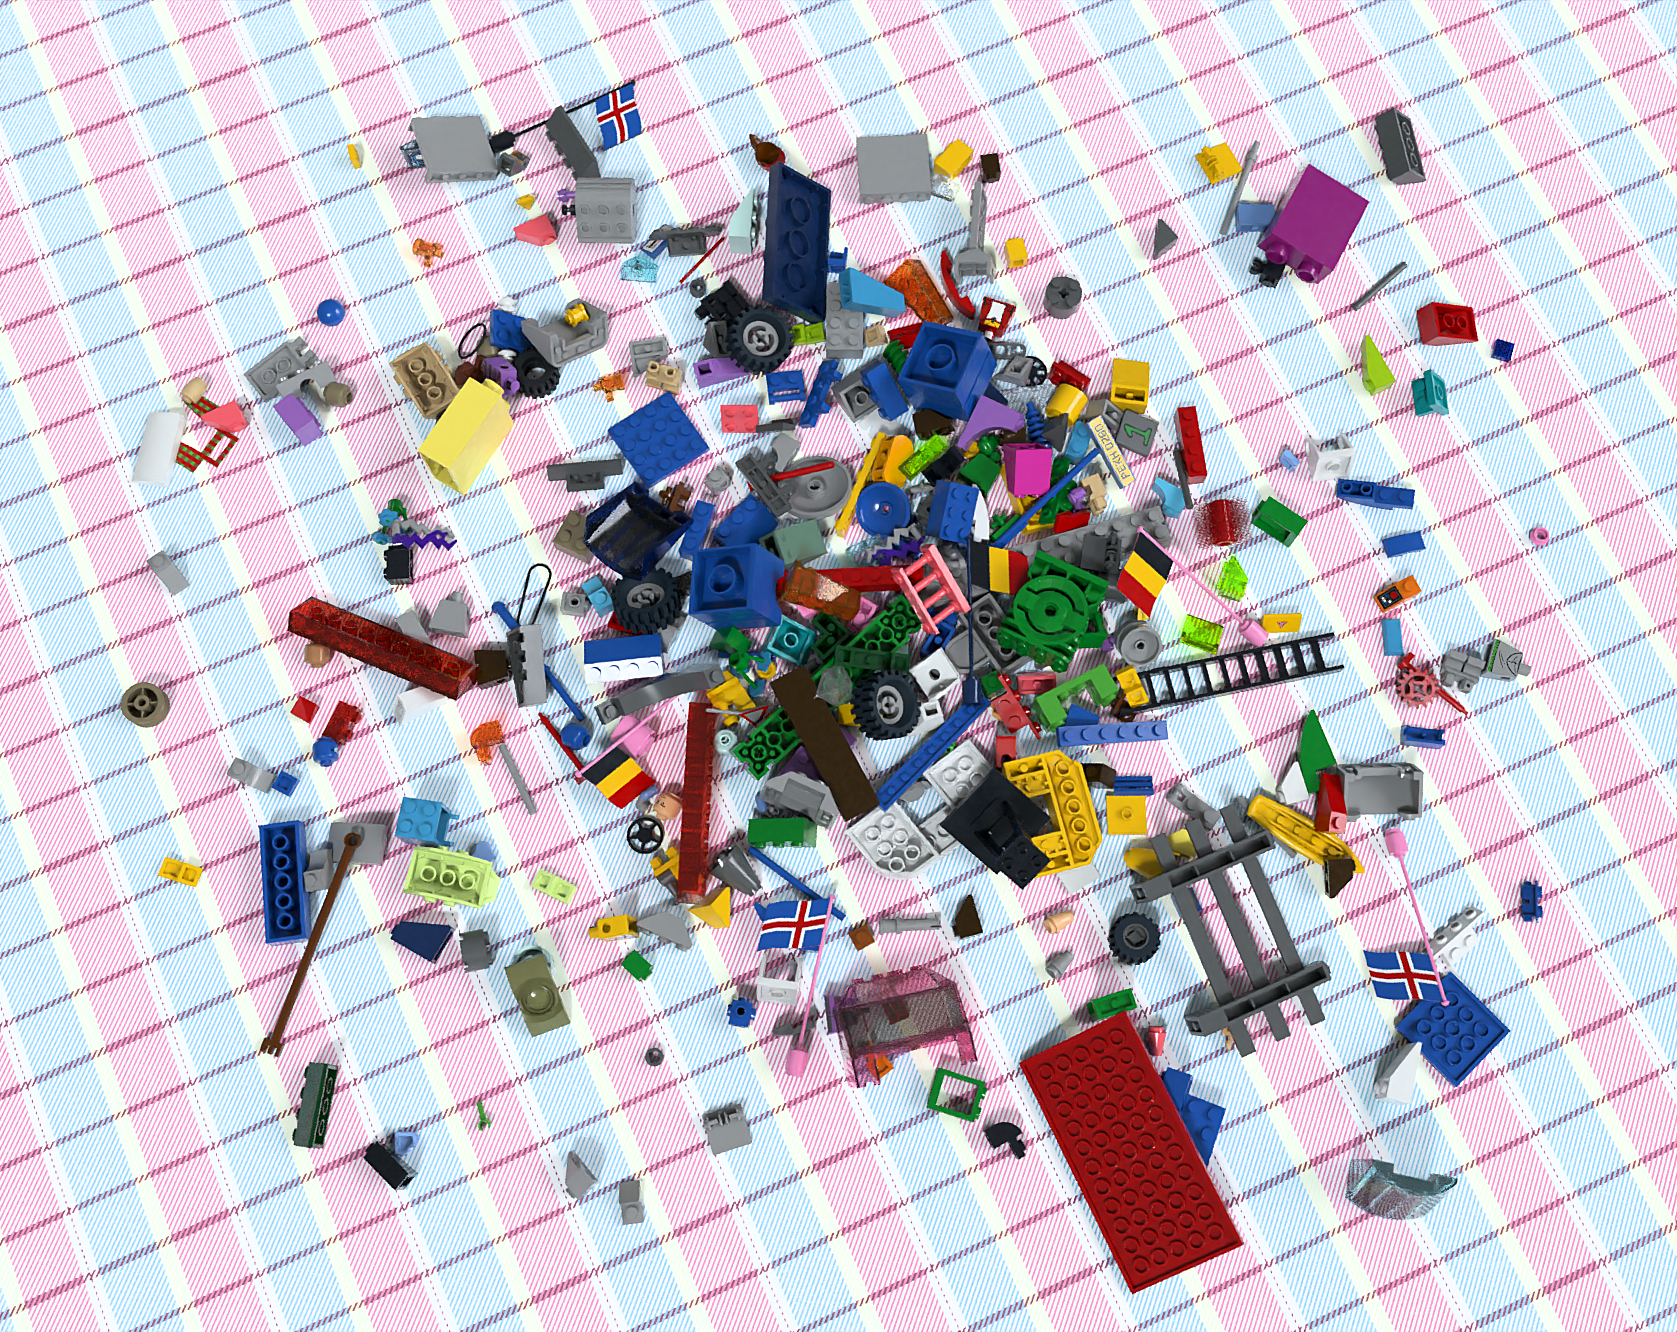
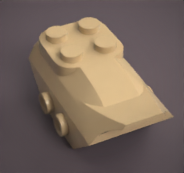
M427 341L400 354L388 364L395 373L393 378L398 386L402 384L404 387L402 392L407 400L412 399L423 418L436 419L437 414L448 408L460 390L450 376L452 371L447 364L443 365L441 362L444 359L438 350L434 351Z

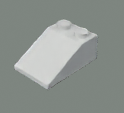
M1410 1043L1403 1047L1378 1079V1082L1375 1083L1373 1092L1376 1094V1100L1395 1105L1411 1104L1422 1043Z

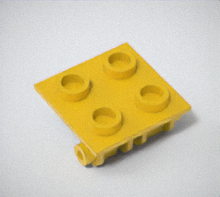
M1227 142L1213 148L1204 146L1201 149L1202 152L1195 155L1211 185L1243 171Z

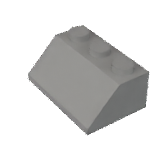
M876 358L830 387L838 404L853 423L878 408L877 404L873 403L870 399V391L868 387L866 388L863 385L860 374L861 370L877 361Z

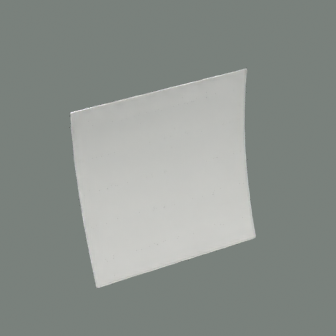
M879 408L858 422L863 431L873 426L867 433L871 440L873 437H877L878 432L885 433L886 437L895 436L904 429L895 419L893 421L882 419L877 411Z
M1092 862L1089 865L1057 873L1070 895L1101 877Z

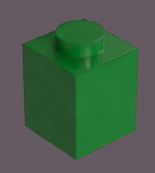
M997 670L979 679L981 681V691L988 700L1003 693L1005 690L997 676Z
M635 949L621 963L639 982L642 980L646 981L653 973L651 970L654 967Z

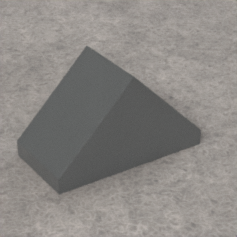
M1158 219L1155 227L1153 260L1159 259L1175 247L1179 238L1162 219Z
M726 321L709 322L702 345L714 358H729L732 354L731 351L727 352L726 346L729 344L725 343V337L728 335Z
M1066 412L1045 422L1041 434L1061 453L1067 434L1069 413Z

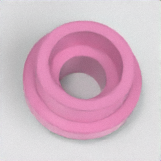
M1536 527L1530 532V539L1535 545L1541 546L1549 541V531L1544 527Z

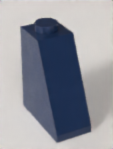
M401 921L393 927L390 939L435 964L456 929L449 925Z

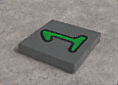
M1126 409L1123 412L1114 440L1118 446L1147 458L1159 423Z

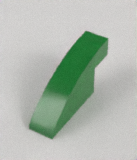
M1314 709L1305 715L1296 745V762L1299 764L1309 796L1319 792L1320 780L1316 772L1331 768L1337 763Z

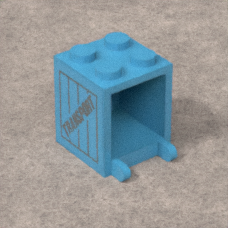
M403 797L394 836L405 844L437 848V846L453 847L454 842L445 841L450 819L459 820L460 816L451 814L452 811L442 802Z

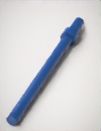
M750 846L747 851L810 899H824L758 849L754 848V846ZM833 903L831 914L842 922L846 915L837 909Z

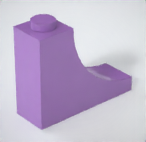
M981 395L957 446L968 451L976 439L994 430H1009L1017 433L1018 429L1020 430L1024 425L1025 416Z

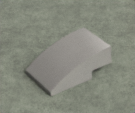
M331 823L327 849H332L333 863H339L346 846L344 844L345 836L348 833H355L361 836L362 843L354 850L349 864L382 866L388 827L384 824ZM356 837L351 840L353 845L357 843Z

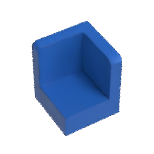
M844 247V253L830 252L827 273L839 274L846 269L848 247Z

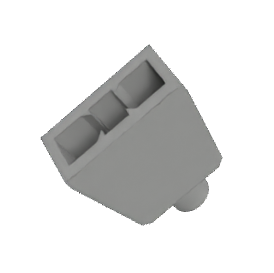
M453 591L450 601L444 599L439 601L429 624L432 632L468 639L470 608L467 604L462 603L463 593Z

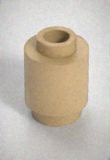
M196 376L181 390V398L188 404H196L207 391L208 385Z

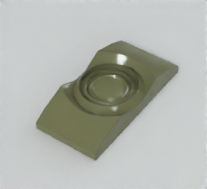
M543 953L504 967L511 990L518 1002L524 1022L532 1038L571 1024Z

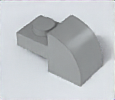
M681 615L678 618L674 617L675 622L672 625L666 624L667 629H657L658 633H661L663 653L665 654L670 650L678 632L685 623L686 618Z

